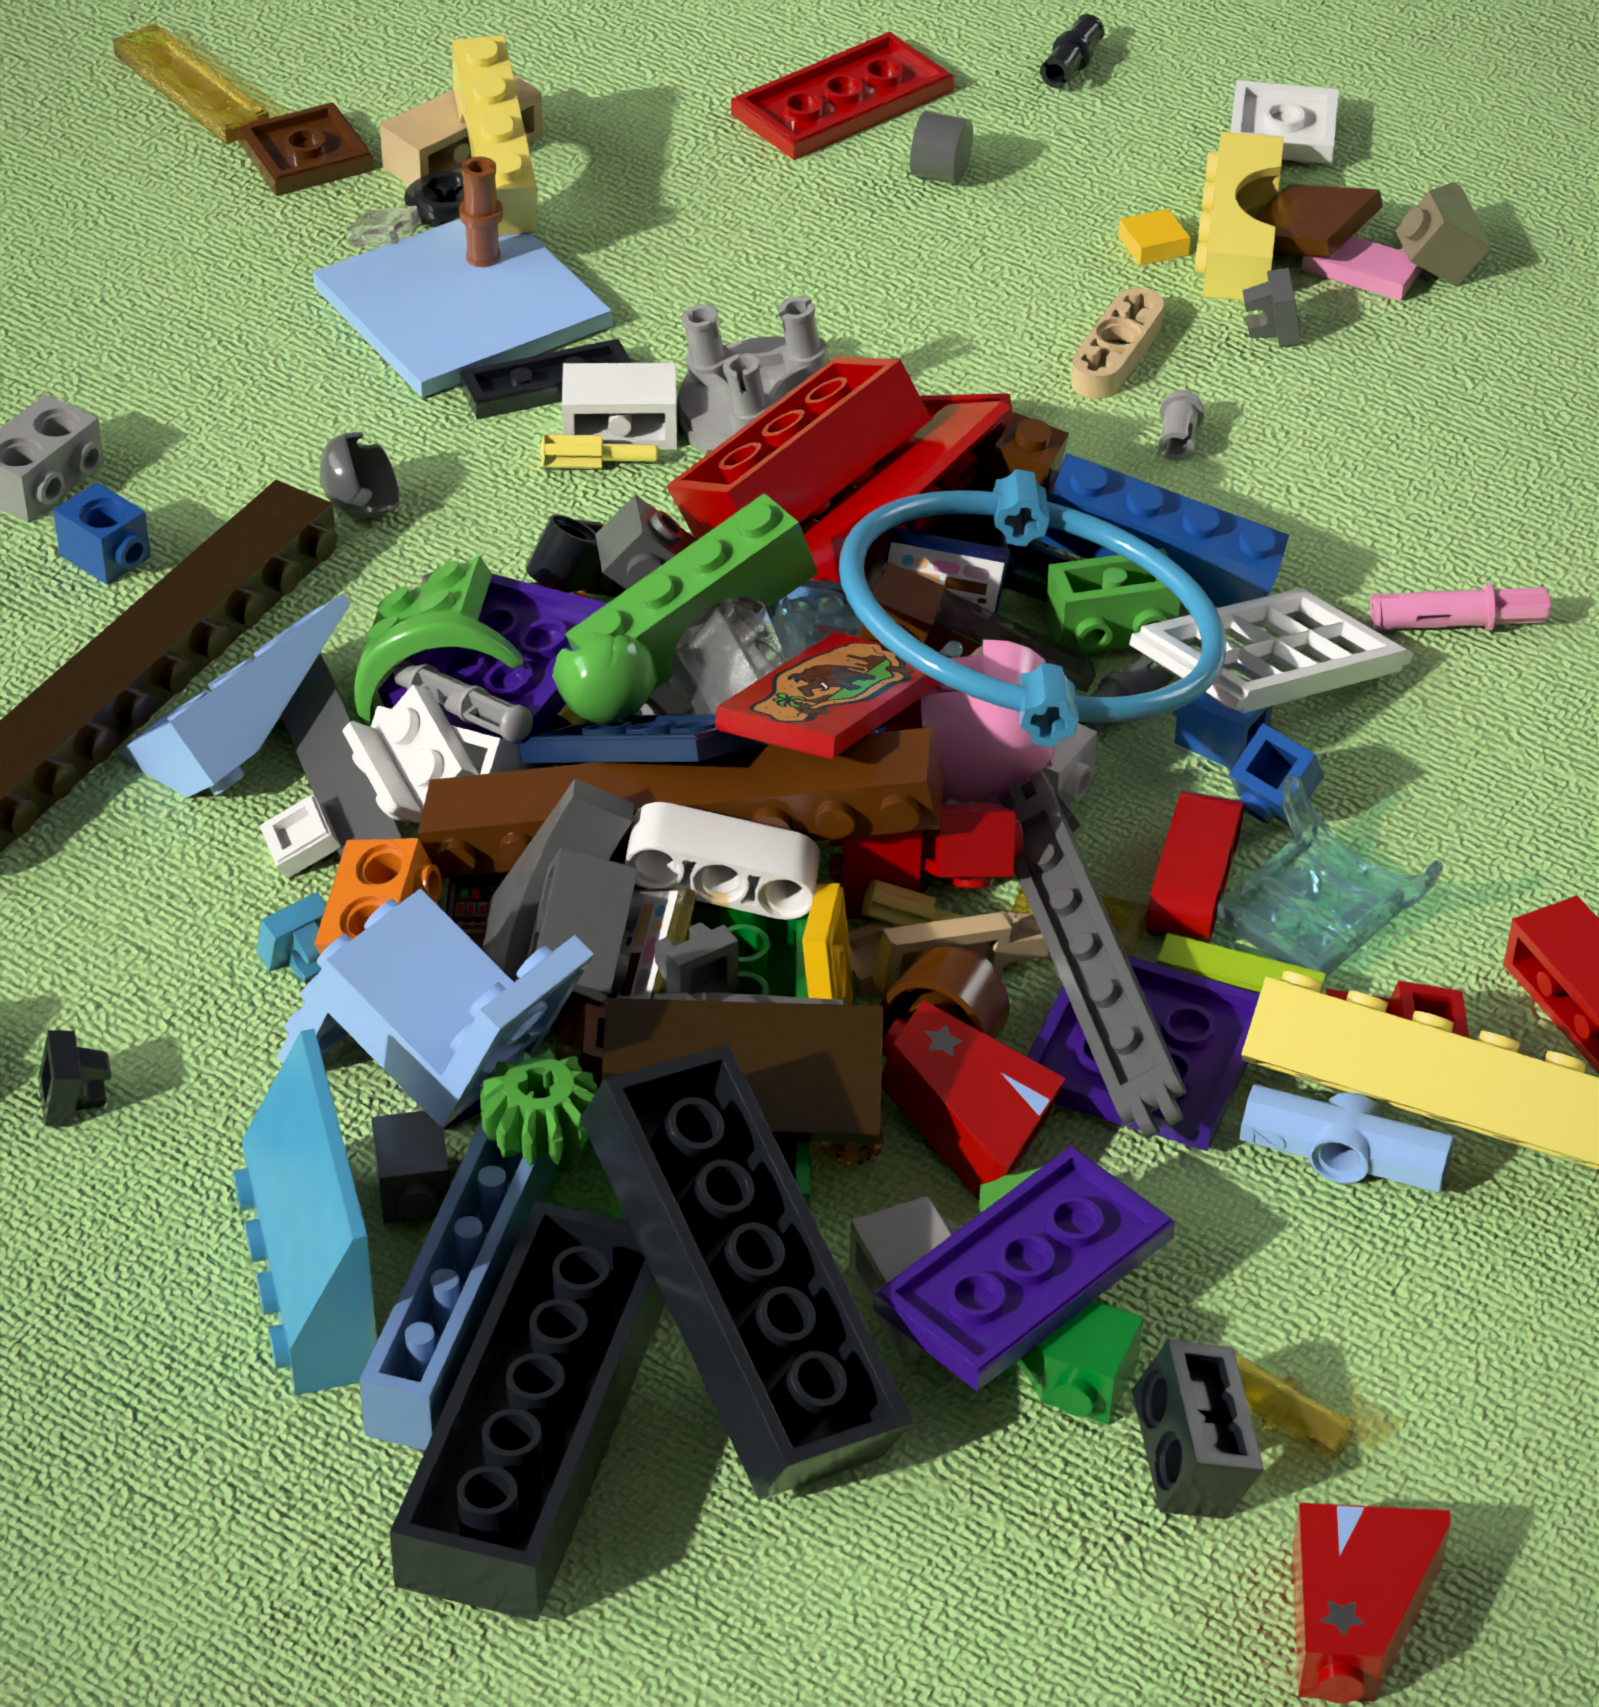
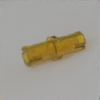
M1234 1349L1248 1408L1261 1417V1426L1271 1432H1277L1281 1428L1323 1453L1327 1459L1335 1461L1352 1437L1354 1432L1352 1430L1356 1427V1420L1344 1416L1302 1391L1303 1382L1293 1376L1287 1375L1282 1379L1239 1354L1238 1350Z

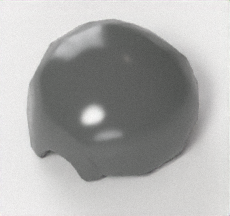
M362 432L345 433L330 439L323 449L320 459V485L324 493L338 512L354 520L378 517L392 512L399 506V487L385 450L378 444H359L357 441L363 437Z

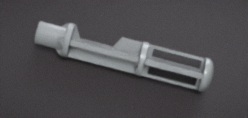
M402 662L394 671V680L398 685L407 688V690L413 684L430 690L436 701L444 705L446 711L458 715L461 720L469 724H477L502 735L509 742L517 743L524 740L532 730L533 716L528 708L522 705H513L489 694L484 688L470 686L443 674L432 665L422 664L416 666L409 662Z

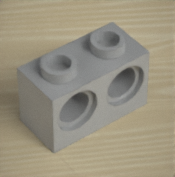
M45 394L1 427L0 510L29 523L104 464L98 417Z

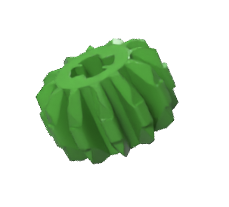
M551 1048L542 1057L535 1058L530 1057L521 1050L516 1064L497 1061L492 1078L483 1081V1089L480 1093L482 1128L486 1133L487 1140L497 1142L503 1158L522 1153L529 1167L537 1157L548 1156L559 1165L564 1150L583 1153L588 1134L580 1118L597 1092V1086L593 1082L592 1073L582 1071L576 1056L557 1061Z

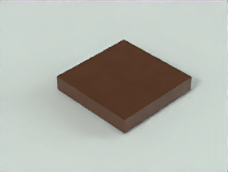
M332 102L237 127L240 146L276 196L374 171L373 154Z
M1288 184L1252 218L1275 227L1273 253L1331 257L1383 207L1380 189Z

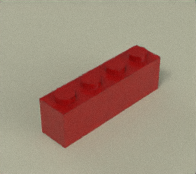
M1576 895L1513 918L1504 966L1599 1074V917Z

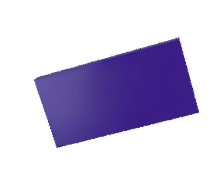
M1071 1145L874 1293L873 1310L974 1390L979 1391L1173 1239L1175 1221Z

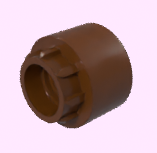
M944 946L924 950L913 958L880 1004V1006H883V1039L897 1018L908 1022L923 1000L996 1039L1007 1023L1010 1010L1008 993L1001 980L1000 973L989 960L973 950Z

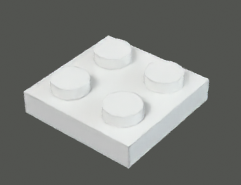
M1236 80L1230 132L1284 137L1282 159L1294 160L1301 164H1314L1317 162L1332 164L1339 89Z

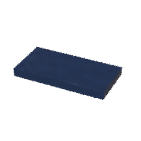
M716 714L632 715L627 719L607 725L586 721L529 735L519 742L521 763L699 762L767 743L719 731V729L715 728Z

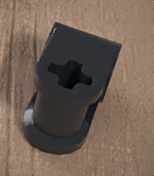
M560 514L550 516L525 567L526 572L531 578L547 588L566 593L585 591L590 594L617 597L626 591L625 588L602 573L596 533L605 525L604 523L576 520Z

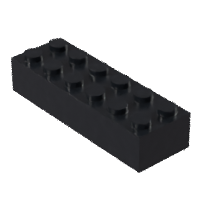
M729 1043L604 1079L580 1120L758 1500L883 1457L911 1426L913 1421Z
M535 1201L390 1529L394 1587L536 1622L539 1621L666 1303L628 1221Z

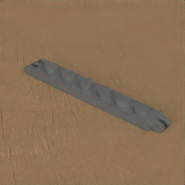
M1039 770L1030 775L1032 785L1037 792L1033 796H1028L1020 782L1008 788L1015 805L1010 809L1016 812L1015 820L1020 822L1023 831L1022 854L1019 859H1014V870L1120 1118L1126 1126L1136 1121L1145 1138L1149 1139L1160 1133L1152 1114L1153 1111L1160 1108L1171 1126L1184 1119L1176 1099L1186 1094L1187 1091L1053 787L1045 773ZM998 795L986 801V803H997L1007 808L1004 801Z

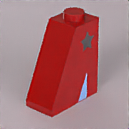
M924 1000L908 1022L897 1018L882 1042V1055L887 1057V1061L882 1072L881 1088L978 1201L980 1200V1185L996 1181L1005 1175L1014 1173L1049 1118L1065 1081L1064 1077Z
M1299 1502L1292 1545L1298 1697L1320 1698L1332 1703L1376 1700L1442 1568L1451 1525L1450 1510Z

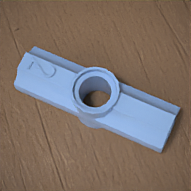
M1253 1084L1241 1123L1239 1140L1309 1158L1310 1164L1317 1173L1336 1183H1355L1363 1179L1366 1174L1439 1193L1442 1191L1447 1176L1455 1136L1385 1118L1382 1109L1377 1103L1358 1093L1345 1092L1336 1094L1327 1103Z

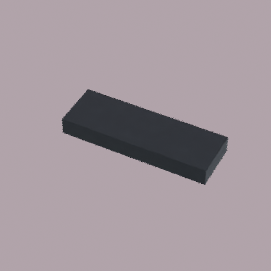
M613 339L464 370L460 372V388L478 420L562 402L563 363L632 362L620 340Z

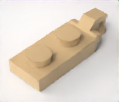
M997 912L886 928L882 931L873 981L880 993L886 995L913 958L924 950L944 946L973 950L989 960L1001 976L1003 968L1010 966L1011 962L1048 957L1049 950L1033 913Z

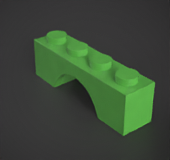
M764 493L598 611L591 614L566 632L565 635L573 651L584 647L592 632L613 637L629 635L645 644L651 653L657 670V681L653 689L654 691L670 679L673 654L681 636L688 626L705 610L721 601L736 597L753 598L770 608L817 575L818 571L799 522Z

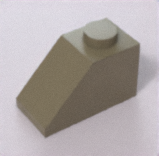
M1455 182L1430 190L1419 204L1405 215L1401 225L1395 230L1410 262L1456 286L1465 279L1492 248L1462 187Z

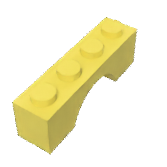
M498 35L452 40L453 89L460 123H466L471 155L472 157H488L496 162L497 199L502 203L503 218L498 224V236L537 232V185L505 36Z
M1221 131L1219 152L1208 151L1194 274L1205 275L1203 297L1244 300L1242 290L1268 282L1267 271H1271L1275 227L1260 222L1251 216L1257 214L1278 194L1284 137Z

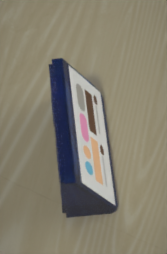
M891 528L880 568L879 580L887 563L890 562L945 586L937 609L938 612L993 621L999 606L1010 549Z

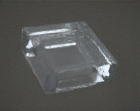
M409 206L369 210L346 229L350 245L362 247L396 244L418 228V225L421 223L417 207Z

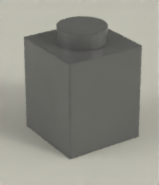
M425 1111L371 1117L384 1224L406 1221L418 1222L436 1218L450 1188L449 1165L443 1128Z

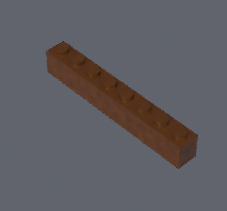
M932 727L870 733L833 759L773 744H765L699 762H594L432 779L429 781L418 835L430 861L438 867L441 878L510 872L574 779L633 802V818L637 810L644 805L654 802H665L795 831L808 836L813 841L940 829L945 774ZM632 823L622 836L609 861L626 860Z

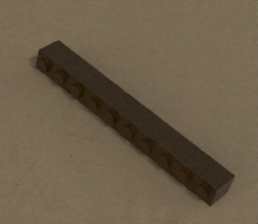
M274 480L0 720V853L17 837L25 834L32 827L33 823L59 799L66 797L73 787L99 763L106 761L113 750L134 731L143 727L150 720L151 716L175 694L182 692L188 683L208 664L222 656L229 645L249 627L256 625L271 607L286 594L291 593L298 583L321 562L330 558L334 550L337 549V533L335 531L332 502L279 480Z

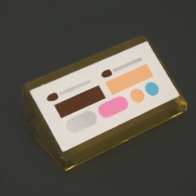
M688 888L634 890L643 893V901L633 932L625 930L620 953L629 955L628 970L620 993L611 992L607 998L654 999L655 994H667V983L655 962V942L665 937L674 946L685 942L696 900L694 890ZM606 1000L600 1006L601 1008H606Z

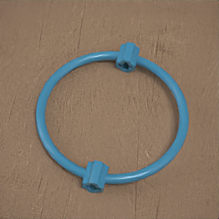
M1015 469L1009 476L996 479L993 492L940 491L894 500L878 507L863 517L846 537L840 552L839 575L841 586L851 608L869 632L895 655L925 675L971 697L1018 711L1020 727L1030 734L1032 744L1054 747L1060 740L1074 737L1078 721L1094 723L1126 722L1157 717L1178 710L1208 691L1218 678L1225 662L1227 646L1221 618L1210 598L1186 571L1155 547L1135 535L1089 514L1048 502L1046 488L1038 484L1035 473ZM975 514L994 516L995 528L1003 532L1006 543L1025 547L1033 539L1044 537L1047 527L1062 530L1087 539L1125 557L1153 575L1171 590L1192 615L1198 627L1202 646L1200 658L1189 674L1170 686L1129 696H1076L1075 685L1066 678L1063 667L1049 663H1041L1035 670L1021 673L1018 685L980 673L936 652L903 629L878 603L866 581L864 559L867 550L881 534L891 528L916 519L939 515Z

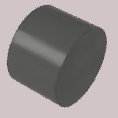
M925 110L918 120L910 152L911 174L959 184L966 172L973 141L972 120Z

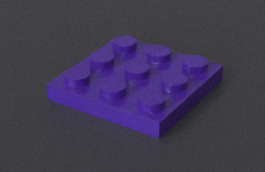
M492 574L478 621L502 635L520 652L523 658V665L521 667L512 669L501 660L489 654L462 647L427 649L406 657L403 662H409L416 666L422 664L432 665L443 674L470 686L484 688L489 694L513 705H522L528 708L533 716V726L529 735L541 733L566 705L552 677L556 658L561 649L567 648L573 651L565 633L608 603ZM393 672L377 691L384 707L392 709L408 690L395 682ZM438 703L450 725L505 740L502 735L480 725L469 724L461 720L458 715L446 711L444 705Z
M1127 955L1187 1091L1186 1094L1176 1099L1184 1118L1180 1122L1171 1126L1160 1108L1152 1112L1160 1131L1156 1136L1208 1151L1249 1064L1243 1061L1241 1054L1260 994ZM1063 986L1027 1057L1065 1078L1056 1099V1105L1126 1126L1113 1104ZM1136 1121L1127 1126L1140 1130Z

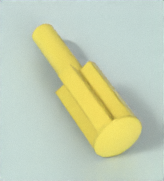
M543 434L541 442L543 468L602 469V461L656 462L659 459V447L657 445L602 444V435Z
M874 878L867 886L861 908L862 916L899 927L965 917L934 907L935 897Z

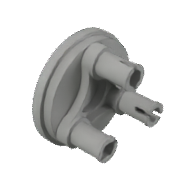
M793 297L782 302L779 306L778 312L782 320L785 337L751 338L726 346L722 343L718 324V312L714 307L704 304L696 305L687 309V314L683 313L682 324L685 327L690 351L686 356L688 373L683 379L677 398V418L683 436L693 447L705 454L707 450H714L831 361L828 356L827 345L819 337L815 317V304L811 302V299Z

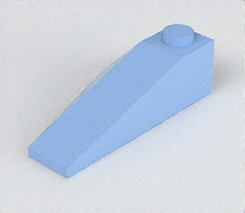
M342 594L317 607L253 653L256 657L255 659L248 658L209 683L210 692L205 690L182 706L175 707L117 750L122 759L186 798L206 788H209L215 796L232 786L245 775L239 765L259 751L348 609L350 602L346 596Z

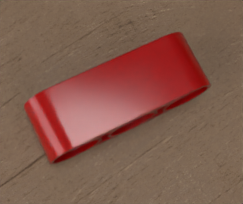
M1187 790L1181 791L1153 882L1147 909L1146 931L1165 935L1169 933L1210 943L1239 842L1245 807L1244 801Z

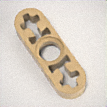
M1130 288L1116 296L1073 356L1071 386L1075 392L1084 397L1094 399L1107 398L1118 392L1162 329L1164 300L1158 293L1145 288ZM1107 341H1123L1129 344L1117 345Z

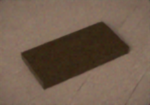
M606 998L601 1083L604 1079L729 1043L776 1141L880 1144L883 1006Z

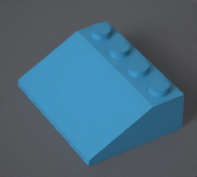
M315 1029L300 1031L242 1139L245 1168L233 1170L239 1210L253 1209L255 1217L254 1220L244 1221L251 1262L265 1261L267 1270L266 1272L256 1273L263 1315L276 1313L279 1325L268 1327L275 1369L289 1367L295 1395L360 1383L361 1375L377 1344L368 1236Z

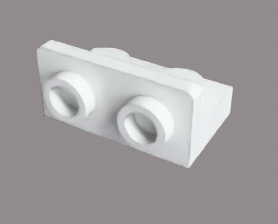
M414 684L376 728L350 721L342 730L354 751L352 758L355 764L367 775L377 793L376 802L378 806L389 817L399 822L409 820L420 824L430 780L479 775L432 692Z

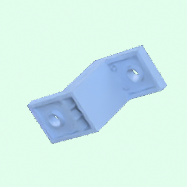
M420 888L400 904L394 899L386 901L366 921L364 925L366 930L354 939L344 934L334 940L322 952L317 960V964L321 967L319 974L305 986L300 994V997L305 1001L303 1006L291 1016L284 1026V1029L289 1034L277 1059L282 1064L284 1063L300 1031L315 1029L322 1056L347 1036L351 1035L413 1100L443 1128L480 1098L483 1081L492 1078L497 1061L516 1064L521 1050L530 1057L534 1055L594 956V953L576 935L572 936L553 952L545 945L523 963L516 973L519 979L513 982Z

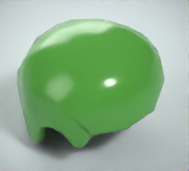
M592 632L587 644L580 650L561 649L556 658L552 677L563 700L574 713L594 724L607 725L627 719L643 707L656 684L657 670L651 653L645 644L629 635L613 637Z

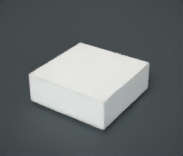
M315 794L308 796L260 825L276 867L286 879L341 847L327 812Z

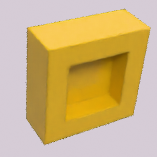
M1169 209L1120 219L1118 237L1140 266L1189 255L1190 236Z

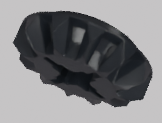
M442 171L415 180L405 191L406 214L413 216L417 225L432 224L434 228L460 219L459 206L464 201L462 173Z

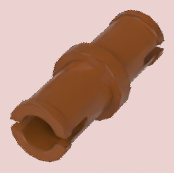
M477 156L468 158L462 163L464 201L459 206V217L466 228L467 262L476 267H489L495 265L500 260L498 224L503 218L502 203L497 199L496 162L488 157Z

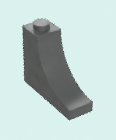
M574 779L488 901L482 951L513 982L519 979L516 973L527 959L547 868L557 852L562 847L609 860L622 836L633 821V802Z

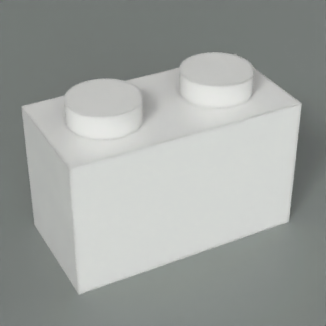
M563 363V434L602 435V444L657 445L659 449H677L676 363Z

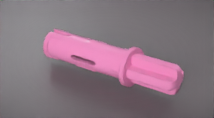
M1486 583L1483 585L1482 590L1425 591L1392 594L1372 593L1370 597V620L1372 629L1375 631L1472 625L1484 626L1486 631H1492L1495 624L1545 622L1551 613L1550 594L1548 589L1544 587L1493 589L1491 583Z

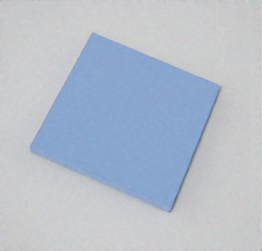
M460 219L313 271L314 288L422 398L459 385L461 371L535 356L612 326V310L531 233L499 236L500 260L495 265L476 267L469 264L466 260V228Z

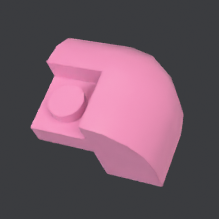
M983 640V656L950 658L980 673L1017 685L1021 673L1031 672L1041 663H1046L1041 656L1030 648L1002 640ZM940 684L921 697L922 728L932 727L945 774L942 804H947V801L950 799L961 804L970 802L980 803L986 802L996 795L1002 800L1010 796L1008 788L1018 782L1024 785L1031 780L1030 775L1043 770L1046 764L1052 766L1056 744L1054 747L1032 744L1030 734L1020 727L1018 711L971 697L944 684Z

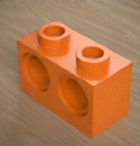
M419 838L346 841L314 943L320 955L338 937L347 934L351 939H354L366 930L364 925L369 917L390 899H394L400 904L421 888L435 903L439 900L442 888L440 871L430 861Z

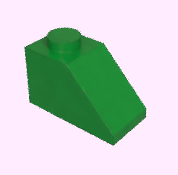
M1092 1301L1018 1359L1041 1402L1058 1407L1070 1415L1084 1416L1109 1425L1139 1363L1144 1317Z

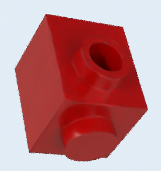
M997 803L942 804L940 829L922 831L921 869L936 877H953L954 886L966 888L991 887L992 877H1013L1014 859L1020 858L1023 849V831L1020 822L1015 820L1016 812Z

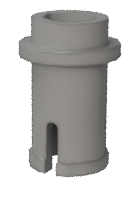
M1177 390L1162 401L1160 417L1163 421V427L1158 447L1161 453L1167 449L1165 457L1168 459L1184 460L1189 458L1194 452L1196 429L1202 423L1205 416L1204 405L1195 393L1188 390Z

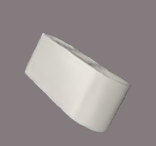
M654 802L644 805L634 815L625 865L638 868L635 884L648 890L678 891L677 896L776 919L791 920L800 918L810 911L817 883L820 850L811 838L795 831L672 803Z

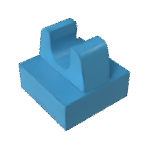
M318 892L261 919L256 952L269 971L287 963L303 982L319 974L321 967L317 964L320 953L314 943L326 903Z

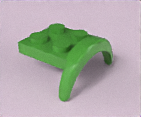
M480 555L461 565L458 561L449 562L432 573L426 583L411 591L407 587L398 588L379 602L372 628L367 633L368 639L359 660L355 677V704L361 724L371 727L375 715V689L382 677L399 661L417 652L438 647H462L489 654L501 660L512 669H517L523 665V658L520 652L507 639L478 621L492 577L491 571Z

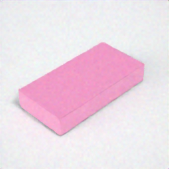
M1352 236L1331 257L1303 255L1301 270L1396 300H1402L1420 275L1422 268L1410 262L1405 251Z

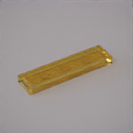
M151 24L113 40L114 55L226 145L238 140L237 127L269 119V112L157 24Z

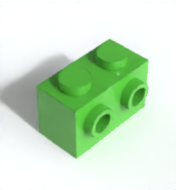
M1164 548L1157 549L1168 557ZM1121 555L1049 564L1045 621L1061 658L1132 648L1129 645L1133 633L1140 632L1142 626L1179 617L1180 600L1173 592L1146 570Z

